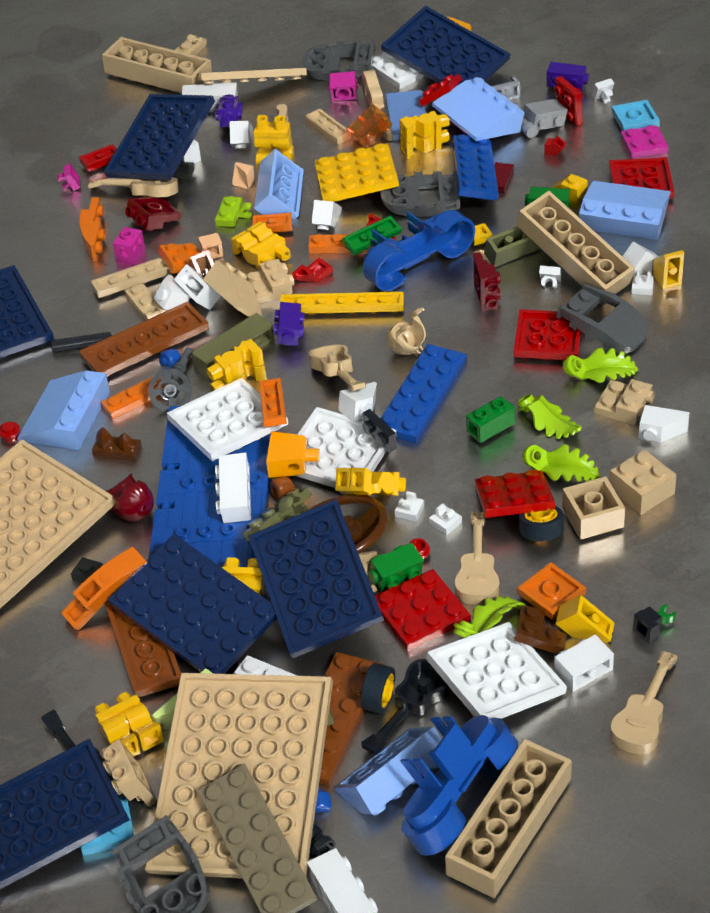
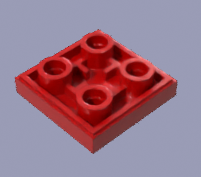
M449 74L440 83L437 84L435 82L427 87L428 89L422 93L423 97L419 101L420 105L423 107L452 91L462 80L459 74L454 76Z
M562 76L556 77V86L554 87L556 100L567 109V120L572 121L576 126L583 124L581 93Z

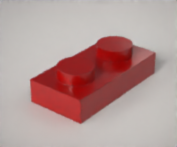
M111 144L79 157L80 163L88 172L96 170L110 162L117 148Z

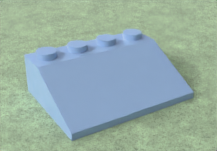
M479 77L465 80L452 91L432 103L435 109L442 114H446L450 121L475 141L518 133L521 130L524 111Z
M592 181L583 198L579 218L593 231L659 240L670 191Z
M85 370L50 380L17 438L18 441L23 439L27 443L79 451L102 408L101 401L105 400L110 393L106 373Z

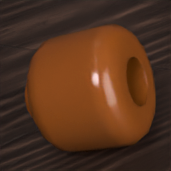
M286 476L273 479L270 482V493L277 501L286 496V493L295 489L294 483Z

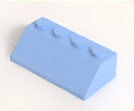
M276 149L260 162L254 209L261 215L291 213L292 219H296L299 216L304 170Z
M434 727L409 728L333 788L360 814L377 815L386 808L385 804L401 797L405 793L404 789L410 784H416L400 760L410 759L412 761L414 758H422L429 769L437 768V764L428 753L436 748L441 738Z

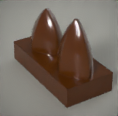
M102 427L96 434V442L92 448V453L95 457L135 461L142 446L141 440L132 439L126 433L121 434L119 437H113Z

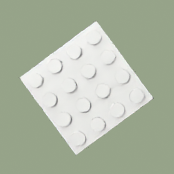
M242 378L167 412L168 420L211 461L219 459V456L240 449L255 440H259L270 434L271 431H277L288 425V418L286 417L287 424L264 427L261 395Z
M316 407L297 435L307 437L308 448L320 449V461L307 462L305 473L294 476L335 488L336 468H367L374 472L387 450L384 447H380L370 434L365 433L362 427L363 420L353 421L343 414Z
M510 622L427 652L426 660L474 717L485 715L488 718L496 717L502 719L566 693L567 686L531 646L514 641L516 629Z

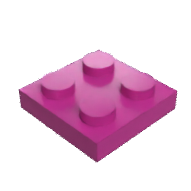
M657 125L621 131V139L631 159L668 153V145Z

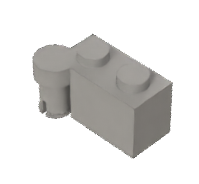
M556 99L524 104V117L521 129L527 137L533 138L538 134L539 130L564 126L567 109Z

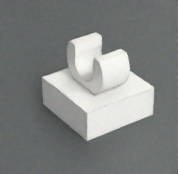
M611 78L595 83L591 94L594 101L601 99L604 104L611 102L609 97L613 96L612 89L614 86Z
M540 266L539 275L542 288H545V284L548 281L553 282V289L557 288V282H561L562 277L561 267Z
M636 271L632 280V294L652 295L654 276H651V272H647L646 276L639 275V271Z
M407 491L406 495H402L395 509V517L417 522L424 508V500L416 498V493Z
M443 503L436 508V513L429 518V524L445 535H448L462 523V516Z

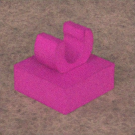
M71 164L65 165L64 173L58 174L57 181L66 180L62 183V188L67 189L71 187L75 191L80 188V177Z

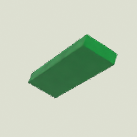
M390 215L343 237L342 244L354 256L373 247V240L375 239L372 237V229L386 239L400 234L402 228Z

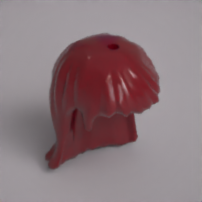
M129 474L123 481L113 488L106 490V492L111 494L116 501L112 509L120 518L128 522H137L151 513L154 506V498L147 484L140 480L136 482L132 474Z

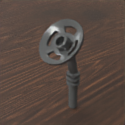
M187 347L179 362H176L172 369L162 370L151 379L148 393L151 402L158 409L169 412L170 406H182L189 402L192 387L184 372L186 371V364L192 355L191 352H193L191 348ZM164 376V379L158 383L157 389H154L156 381ZM178 379H182L184 384L179 385ZM166 381L163 389H160L161 385ZM179 391V394L173 398L176 392ZM183 391H185L186 394L183 400L176 404V401L181 398ZM161 395L163 399L168 400V406L161 404L156 399V396Z

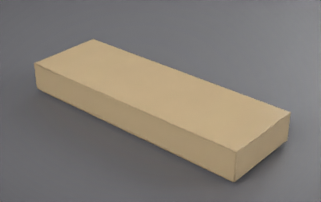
M321 109L305 115L306 122L337 145L353 138L350 130Z

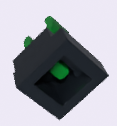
M667 604L662 605L658 612L649 606L634 614L632 629L650 644L657 639V633L660 632L661 624L673 623L675 621L676 612L666 614Z

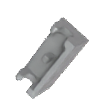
M515 76L510 77L512 82L492 86L500 94L506 96L509 101L520 98V81Z

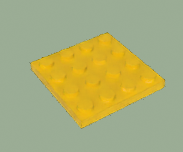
M388 143L377 144L366 149L359 148L353 152H342L336 156L322 157L319 160H315L323 201L335 202L399 186Z

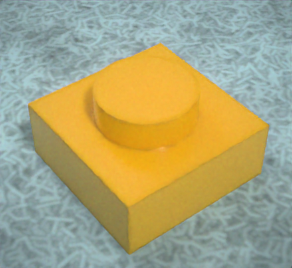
M485 223L475 226V237L472 242L474 246L486 243V239L493 236Z

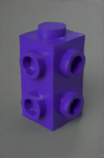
M550 62L547 70L546 87L554 88L556 86V77L562 76L572 86L583 91L585 84L587 85L589 81V74L586 73L587 66Z
M227 94L220 97L219 104H216L215 110L216 121H219L220 127L230 126V121L242 119L243 105L242 102H239L238 96Z
M280 302L279 310L275 309L273 335H277V344L298 346V339L303 338L304 313L301 312V304Z

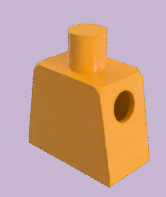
M271 431L266 460L268 478L303 475L307 462L320 461V449L308 448L307 437Z

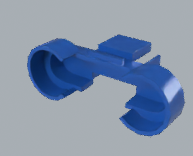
M456 210L444 211L425 221H421L408 211L407 220L410 221L408 222V230L415 235L411 237L402 235L401 240L395 241L392 238L386 239L374 229L371 230L372 237L375 240H373V248L367 252L364 258V276L381 291L389 292L395 290L407 279L399 270L407 269L429 258V255L436 251L447 258H456L465 253L475 237L474 223Z
M480 715L470 719L460 728L452 716H444L442 719L440 717H431L430 720L443 736L436 748L428 753L440 768L436 776L422 758H414L412 761L410 759L400 760L419 786L403 810L405 818L401 829L419 854L425 856L436 854L446 849L459 837L466 825V817L455 803L481 769L487 756L497 770H499L511 760L517 751L518 741L501 718H488L485 715Z

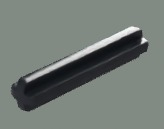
M103 332L55 339L51 341V348L53 352L86 348L111 337L112 333Z

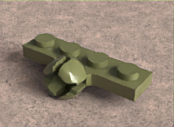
M307 487L302 490L295 488L286 493V496L273 504L275 508L272 507L261 514L262 518H257L248 524L250 528L242 533L246 541H250L248 536L306 512L307 505L303 502L312 496L309 488Z

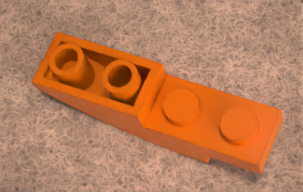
M92 197L89 209H81L79 222L85 250L93 261L98 260L99 253H102L103 249L102 241L106 239L105 229H102L101 217H104V206L101 205L99 197Z
M134 547L112 558L73 592L75 598L61 614L74 629L79 631L106 601L140 567L147 563V560Z

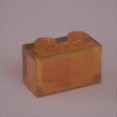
M372 104L346 131L353 141L366 149L370 148L393 124L383 111Z

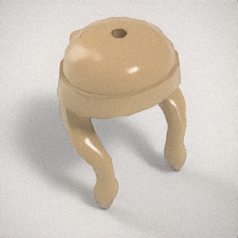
M417 308L410 314L412 323L406 321L399 322L389 330L387 343L389 348L396 354L405 356L414 354L419 356L424 349L421 345L425 340L426 332L424 325L417 315L424 308Z

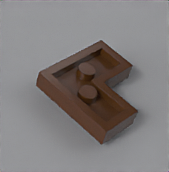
M522 605L518 615L514 641L554 654H559L563 651L566 633L544 627L545 612L535 607Z

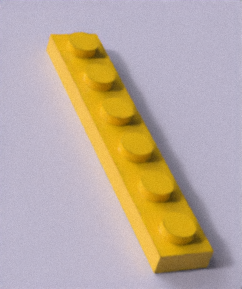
M404 292L281 294L280 302L301 304V312L309 314L404 311Z

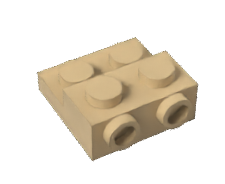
M279 259L269 260L260 263L259 271L246 274L248 275L247 280L253 285L258 304L279 299L281 294H293L292 286L295 283L292 274L287 275L288 268L285 262L281 263Z
M631 379L629 385L610 380L595 405L594 414L636 425L640 417H642L645 405L652 404L655 396V391H652L653 385Z
M120 739L101 750L105 759L102 762L108 774L114 778L111 783L118 795L123 793L129 801L134 798L138 802L143 800L148 807L158 802L141 765Z

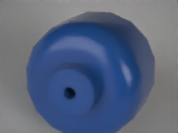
M173 348L164 350L160 354L159 363L161 366L166 365L172 368L176 362H179L181 354Z
M318 788L315 814L328 812L332 808L330 793L322 791L321 788Z

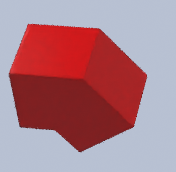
M558 135L554 139L548 138L545 143L544 154L556 156L563 150L566 142Z

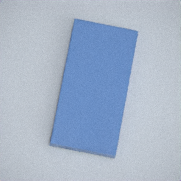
M422 90L386 93L393 141L400 140L401 118L405 116L413 117L414 115L419 117L422 114H426L425 106L422 107L419 103L423 97Z

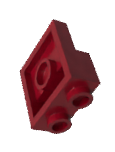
M162 197L129 198L125 209L126 216L136 221L137 226H142L147 231L162 229L164 222L177 221L181 217V213Z
M481 252L473 253L474 288L481 311L498 309V300H501L500 288H498V284H501L500 273L496 272L494 264H488L487 260L483 259Z

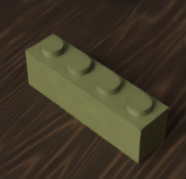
M516 226L487 238L484 254L490 263L497 267L541 248Z
M255 313L191 352L194 369L211 380L206 368L215 364V356H222L225 352L235 351L234 347H238L242 341L252 339L261 349L274 341L273 324L258 313Z

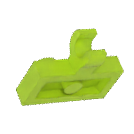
M224 197L215 218L216 226L235 227L238 217L252 218L253 211H246L250 210L252 204L249 202L243 203V197Z

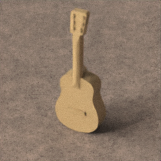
M374 69L362 71V89L365 101L371 113L374 114L385 140L392 141L393 133L386 126L381 114L384 109L383 94Z
M174 177L171 180L100 178V180L96 179L88 183V189L101 185L128 186L132 195L168 197L178 192V179Z
M326 345L309 352L311 368L323 372L325 376L338 375L352 391L366 387L365 382L356 381L349 374V372L353 371L352 356L348 354V348L345 345Z
M471 512L473 553L464 554L460 559L461 569L455 578V595L462 603L485 605L487 598L495 601L496 596H499V578L494 570V557L491 554L482 553V532L485 524L484 512Z
M662 651L657 662L658 667L646 694L631 695L628 698L626 707L613 718L610 738L612 743L618 748L634 754H648L657 747L659 724L663 718V704L656 700L655 696L667 670H670L677 661V655Z

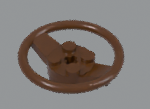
M342 495L325 500L309 509L311 510L337 499L339 505L364 504L372 507L357 520H354L351 515L344 516L358 554L369 548L380 538L388 522L385 506L379 500L367 495Z

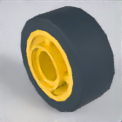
M557 506L553 510L548 508L545 511L519 514L520 533L523 537L532 541H549L558 538L564 531V514Z
M373 663L369 667L362 686V709L380 714L386 711L395 685V669L393 667Z

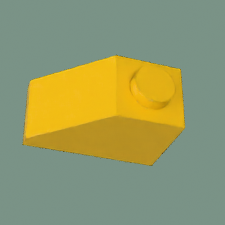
M570 174L554 183L550 188L570 189L569 206L577 209L582 205L583 198L588 190V180Z
M683 250L653 259V276L663 290L682 285Z
M582 595L559 606L556 625L572 638L588 639L596 635L604 643L611 642L614 622Z

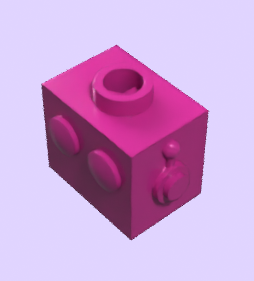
M355 71L330 73L328 91L331 92L332 101L357 99L359 83H357Z
M127 227L121 230L113 242L117 263L135 265L145 250L142 230Z

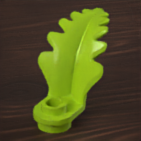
M597 348L586 359L571 355L563 362L564 372L568 376H573L580 380L592 379L598 383L604 382L606 376L611 380H616L617 374L625 378L626 375L630 377L638 372V368L635 366V362L631 361L630 356L624 358L625 353L623 351L616 356L614 348H610L606 354L603 348Z
M532 393L516 402L519 412L524 411L527 413L531 411L535 429L540 431L545 428L546 436L548 437L556 433V439H560L562 435L564 438H568L569 435L573 436L582 429V426L576 422L569 421L571 419L569 416L561 415L562 409L548 402L543 395L533 397Z
M566 444L561 445L552 452H547L537 445H530L522 453L524 464L534 470L543 471L553 481L558 480L561 475L568 482L572 476L578 482H581L582 478L585 482H588L589 479L595 480L600 478L598 467H593L594 460L587 462L588 454H584L579 458L580 449L575 448L569 452V446Z
M496 596V601L487 598L485 606L477 605L473 609L472 623L470 624L463 620L459 624L454 623L455 629L453 633L466 638L483 632L500 622L502 614L512 608H521L522 605H526L508 596L504 598Z

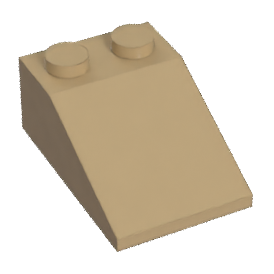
M217 260L203 280L238 311L248 317L255 313L262 316L253 285L247 280L248 275L240 269L236 272V268L227 261L223 264Z

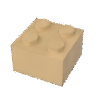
M644 449L610 470V484L622 501L642 515L675 494L676 474Z
M606 476L563 488L562 508L580 540L624 527L625 507Z

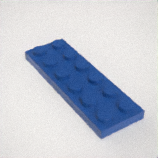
M454 135L452 144L458 196L497 200L499 192L491 140L475 141L467 135Z
M430 344L426 345L380 418L390 428L396 430V438L413 443L418 442L467 361L466 353Z

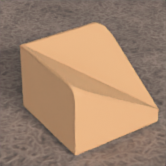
M236 162L232 181L233 186L249 189L255 182L254 168L251 165Z
M218 233L198 237L201 253L209 250L212 259L223 257L222 243Z

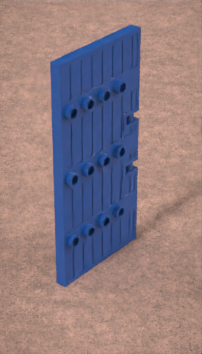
M170 406L169 412L180 406ZM167 420L161 463L163 470H160L156 499L158 509H155L148 559L173 534L220 567H224L227 557L239 559V567H247L248 559L256 558L251 542L246 541L242 533L250 528L248 525L250 522L257 518H262L261 514L268 508L270 478H268L266 460L271 433L226 454L246 453L250 467L251 520L223 523L222 515H218L216 510V501H219L220 497H217L216 483H219V479L216 478L215 466L219 465V459L211 461Z

